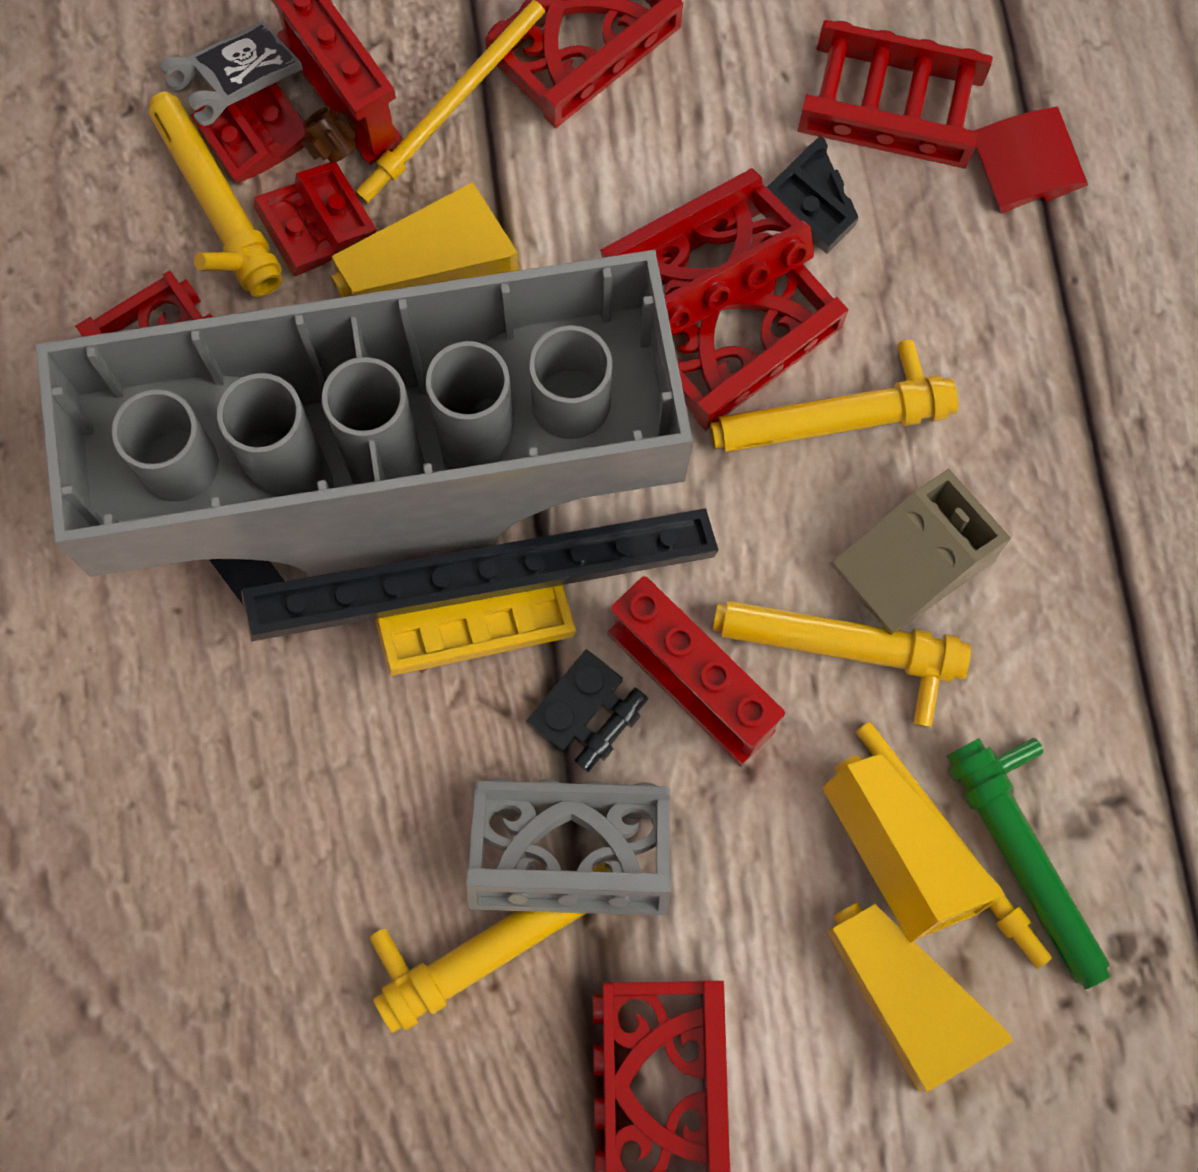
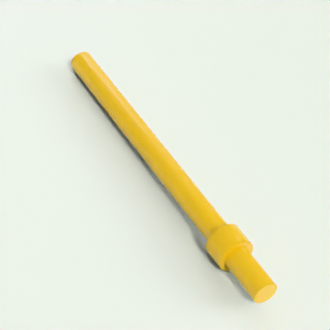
M532 0L396 148L392 152L387 150L375 162L378 167L355 191L362 200L368 204L390 179L393 181L398 179L407 169L404 164L544 15V8L536 0Z
M871 721L859 728L855 733L873 756L882 754L975 858ZM1003 896L989 906L999 919L995 924L1007 939L1012 937L1036 969L1052 959V956L1028 925L1031 921L1019 906L1014 908L1006 896Z

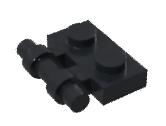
M585 649L529 716L526 724L562 753L576 739L585 748L574 761L582 769L590 772L599 759L605 761L614 750L611 745L626 726L632 728L641 717L638 712L648 701V697L636 687L631 690L624 700L615 696L613 692L623 682V677L588 649ZM603 707L612 715L599 731L595 733L587 728L586 725L599 709Z

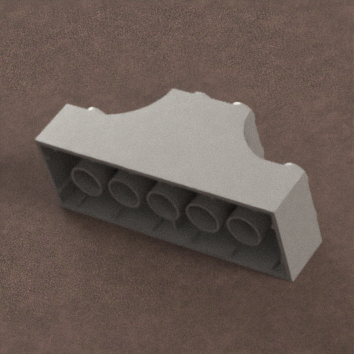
M655 250L36 344L54 541L90 577L205 559L271 561L291 565L306 572L308 576H315L495 545L497 538L515 523L563 503L586 497L685 482L693 444Z

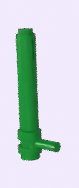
M1031 738L996 757L991 747L985 748L981 739H976L946 756L952 766L948 770L955 782L960 780L966 790V793L963 794L970 809L978 811L1074 982H1081L1084 989L1094 987L1110 978L1111 975L1107 970L1110 963L1011 793L1013 785L1006 775L1043 754V747L1036 738Z

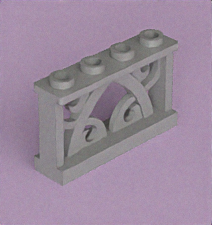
M504 778L476 781L474 785L470 856L466 885L468 910L668 916L670 900V788L667 786H656L647 782L634 785H608L602 781L571 784L559 783L549 779L538 782H512ZM493 814L521 815L514 822L503 818L505 829L512 835H515L513 840L502 837L493 831L489 825V820ZM622 818L650 819L653 829L644 839L628 843L626 839L632 837L637 832L639 822L634 825H627L622 821ZM572 820L590 831L605 847L587 855L580 863L577 871H562L557 859L549 851L535 844L550 831ZM485 842L505 851L497 869L483 868ZM656 847V874L642 873L635 855ZM525 856L541 861L546 866V870H527L530 866L535 865V862L532 859L525 858ZM615 859V861L605 862V867L610 869L611 872H593V867L598 863Z

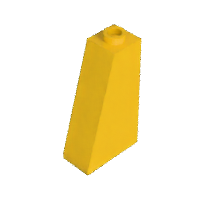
M473 182L331 256L336 270L331 279L341 297L519 270L518 252Z
M882 754L863 760L859 755H854L840 762L834 768L836 775L822 789L910 943L975 917L1005 896L996 881Z
M856 902L832 916L837 925L825 932L917 1091L929 1092L1013 1041L1008 1031L915 942L910 943L903 930L876 904L862 910L859 903Z

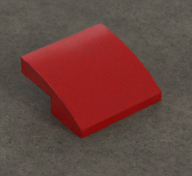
M278 82L227 106L210 125H200L194 118V114L202 111L206 105L191 114L233 179L238 183L269 170L304 148L302 142L306 139L304 135L306 130L303 127L305 121Z
M1058 106L1016 115L974 130L978 132L976 146L1002 214L1044 197L1045 202H1049L1088 185Z
M329 162L296 173L294 184L255 196L253 207L294 277L332 261L331 256L375 234L377 231L337 162Z

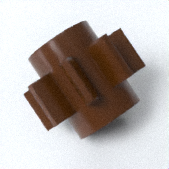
M326 106L310 115L303 124L306 130L304 133L306 139L302 144L314 160L321 157L323 160L328 159L330 163H336L348 156L356 146V142L353 139L356 135L353 131L358 126L346 110L338 113L337 110L332 111L329 106Z

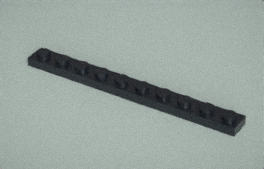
M705 508L243 588L242 600L252 642L714 558L719 549L707 509Z

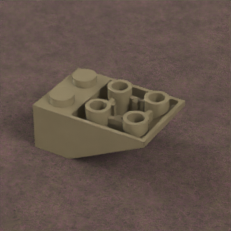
M947 469L909 495L831 562V565L888 633L892 635L995 563L1011 537L953 472Z

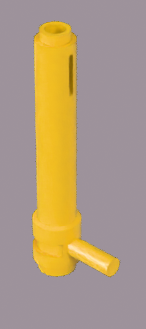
M160 92L154 95L148 104L150 107L148 114L224 246L222 252L196 253L194 256L195 268L199 271H233L243 290L249 291L253 297H263L273 293L283 282L281 276L282 268L275 255L269 253L270 247L262 232L255 230L180 99L169 92Z
M910 339L903 340L898 343L897 350L906 380L896 382L894 387L719 416L717 422L710 423L711 440L714 450L722 448L725 453L900 423L903 427L918 425L921 423V419L929 418L931 422L946 420L949 414L958 412L957 388L951 377L944 379L940 375L925 377L914 341Z
M728 600L726 605L717 603L713 631L722 632L721 637L899 668L904 669L906 675L921 677L913 724L932 727L939 681L953 682L954 678L965 680L970 665L971 643L962 642L960 636L944 634L943 638L933 637L931 631L913 629L911 633L897 630L890 635L882 627Z
M605 862L598 866L595 865L592 869L593 872H611L610 869L605 867ZM514 911L430 964L426 965L422 962L411 970L406 965L387 929L379 930L369 940L392 981L381 987L383 993L373 998V1001L392 1033L401 1028L408 1031L419 1024L417 1018L429 1011L432 1015L447 1006L448 999L586 913Z

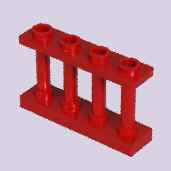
M824 20L816 48L820 52L829 53L819 96L806 94L797 132L966 169L978 137L977 131L964 128L972 85L982 86L991 68L993 57L980 53L975 49L950 47L938 44L930 39L918 40L899 36L888 30L876 31L854 26L846 21ZM845 57L871 63L860 106L836 100ZM888 66L913 72L904 115L878 109ZM930 76L955 81L946 124L931 122L921 118Z

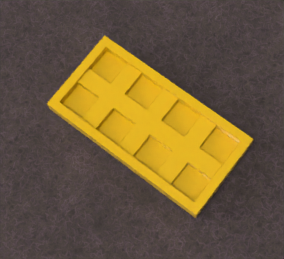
M563 585L375 619L389 677L571 638L576 632Z

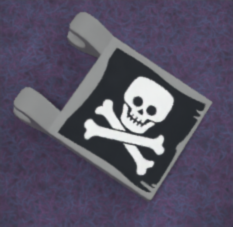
M263 21L189 57H167L160 62V69L165 75H170L172 72L177 71L173 77L166 79V84L170 89L174 91L182 90L198 73L212 90L196 91L188 98L189 105L195 110L206 105L202 111L194 114L195 120L203 126L213 123L227 106L303 69L297 57Z

